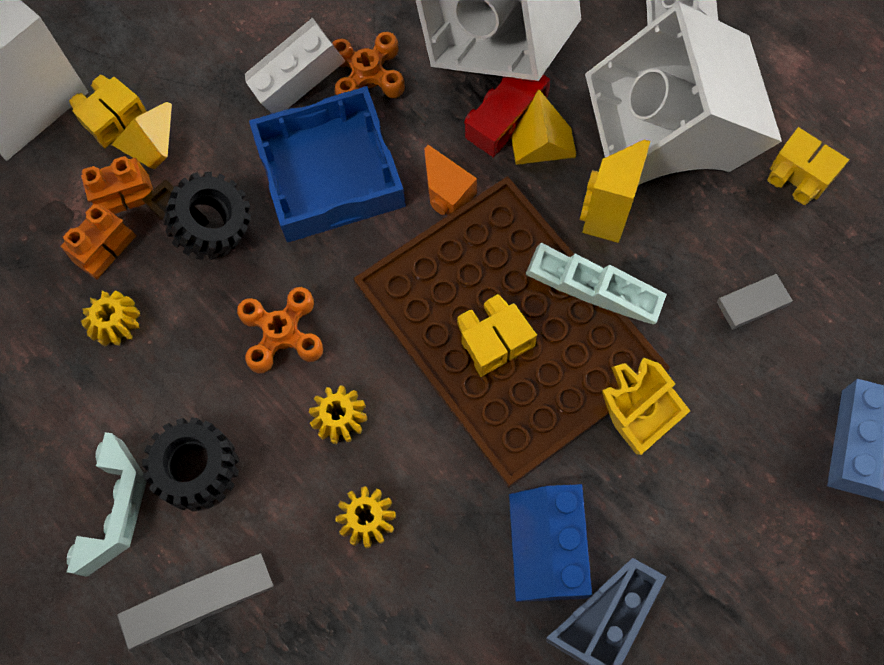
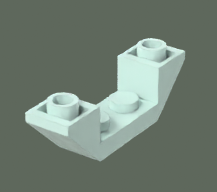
M106 432L103 442L99 443L96 450V466L107 473L121 475V479L116 481L113 489L115 501L112 513L108 514L104 523L105 539L100 540L77 536L75 544L68 551L67 572L88 577L130 547L146 486L144 473L125 443L112 433Z

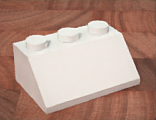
M311 18L245 73V80L259 102L273 114L287 110L343 64L345 60L316 21Z

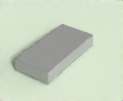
M774 274L719 298L717 304L731 329L734 330L789 306L793 300L778 275Z

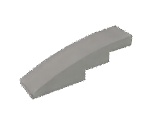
M260 553L140 603L117 614L128 651L198 624L204 618L235 607L238 602L271 590L273 583Z

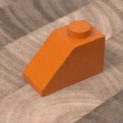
M427 145L424 148L430 204L439 214L449 215L471 201L477 194V178L430 145Z

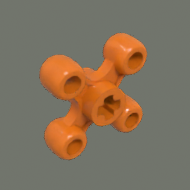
M380 33L375 39L373 49L363 48L357 52L353 50L350 42L345 39H337L332 42L345 60L339 67L347 66L352 70L350 76L343 77L336 82V95L365 86L373 88L377 85L382 88L383 93L389 98H398L403 94L405 90L403 75L396 70L387 71L382 66L384 61L391 60L398 54V40L393 33Z
M303 287L292 289L287 296V305L282 311L268 313L264 310L262 304L253 298L244 299L239 303L237 314L241 322L249 327L256 326L263 330L261 342L250 347L245 355L247 366L253 372L258 374L268 372L273 365V357L278 349L292 347L307 362L317 361L322 356L323 344L320 338L312 333H301L297 329L299 319L309 314L314 307V299L308 289ZM308 346H314L311 350H306ZM263 357L261 361L256 362V359Z

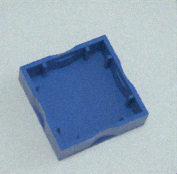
M367 86L325 98L310 106L290 108L249 120L257 150L269 181V190L280 227L287 243L406 207L404 189L391 152L382 139L380 121Z

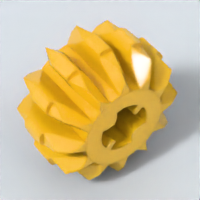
M116 290L111 296L108 292L102 291L101 299L99 300L90 297L92 306L90 308H82L83 314L87 317L81 322L82 326L87 330V335L92 340H98L104 346H108L110 342L120 346L121 338L124 336L127 339H132L130 330L139 328V323L136 319L141 316L140 311L134 307L135 302L130 297H124L121 292Z
M340 385L337 393L333 394L331 388L326 387L325 393L327 397L324 399L321 396H315L314 400L318 406L309 409L310 415L315 417L310 422L311 427L319 429L318 436L322 440L330 435L331 442L337 444L340 435H343L345 441L350 442L351 436L349 432L354 431L357 434H361L362 428L358 423L367 421V415L361 412L366 408L363 400H357L358 394L355 390L346 394L345 387ZM342 409L345 414L344 417L339 415L341 419L334 420L332 414L335 413L337 415L336 410Z
M362 487L361 497L357 498L353 491L348 492V497L352 501L350 505L342 501L339 503V508L347 513L336 516V522L346 524L339 532L343 537L352 534L350 537L351 545L356 546L361 537H363L364 547L370 548L372 544L371 537L375 536L380 544L385 541L380 533L381 530L387 533L393 532V526L385 521L395 519L396 513L395 511L387 510L392 505L390 498L380 501L382 496L381 490L376 489L371 497H369L367 487ZM366 510H371L370 513L374 518L373 521L368 523L366 520V525H362V521L358 517L362 511L367 514Z

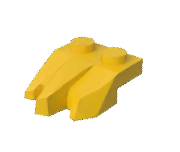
M643 358L640 362L637 374L626 363L612 367L619 388L608 387L602 390L615 428L635 454L642 455L690 412L689 408L672 388L675 382L661 364Z

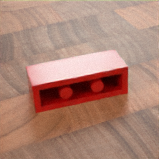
M542 75L539 81L503 76L502 82L498 87L490 89L485 95L483 103L477 109H472L466 116L464 121L465 138L494 158L511 139L512 133L538 89L546 98L548 97L551 79L545 75Z

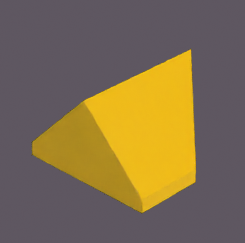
M538 89L511 135L516 165L576 158L571 127Z
M165 102L134 118L111 145L132 158L136 157L139 162L149 168L156 169L168 157L172 104Z

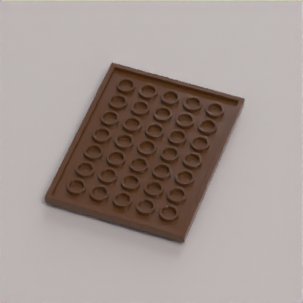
M507 176L354 277L353 280L354 284L506 486L510 488L609 415L602 390L608 387L619 388L612 367L626 363L637 374L643 358L661 364L666 372L669 371L670 366L627 316L583 301L526 275L536 247L540 243L568 257L573 256L574 253ZM499 294L509 306L514 303L537 334L535 347L510 361L507 358V363L480 377L474 366L473 359L462 345V335L457 324V317L468 310H473L480 322L485 320L489 315L484 309V303Z

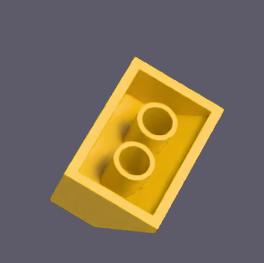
M644 139L603 158L599 172L592 170L579 219L585 221L582 233L619 243L651 141Z

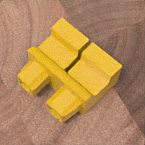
M99 75L92 81L91 87L95 91L92 95L86 98L82 93H77L69 100V103L82 126L105 149L124 131L121 124L126 128L134 118L147 111L140 98L117 78L112 77L108 79L103 75Z
M798 127L770 167L771 172L767 181L780 188L789 181L797 187L792 194L794 199L806 205L813 198L817 200L850 159L825 144L809 163L822 142Z
M499 294L484 303V309L489 315L485 320L480 322L473 310H468L457 317V324L462 335V345L473 359L474 366L480 377L507 363V358L510 361L535 347L537 334L514 303L509 306Z

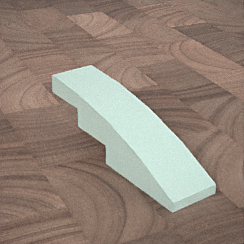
M543 243L536 247L526 271V275L559 291L615 313L650 324L657 323L667 295L611 265L602 268L577 254L568 257Z

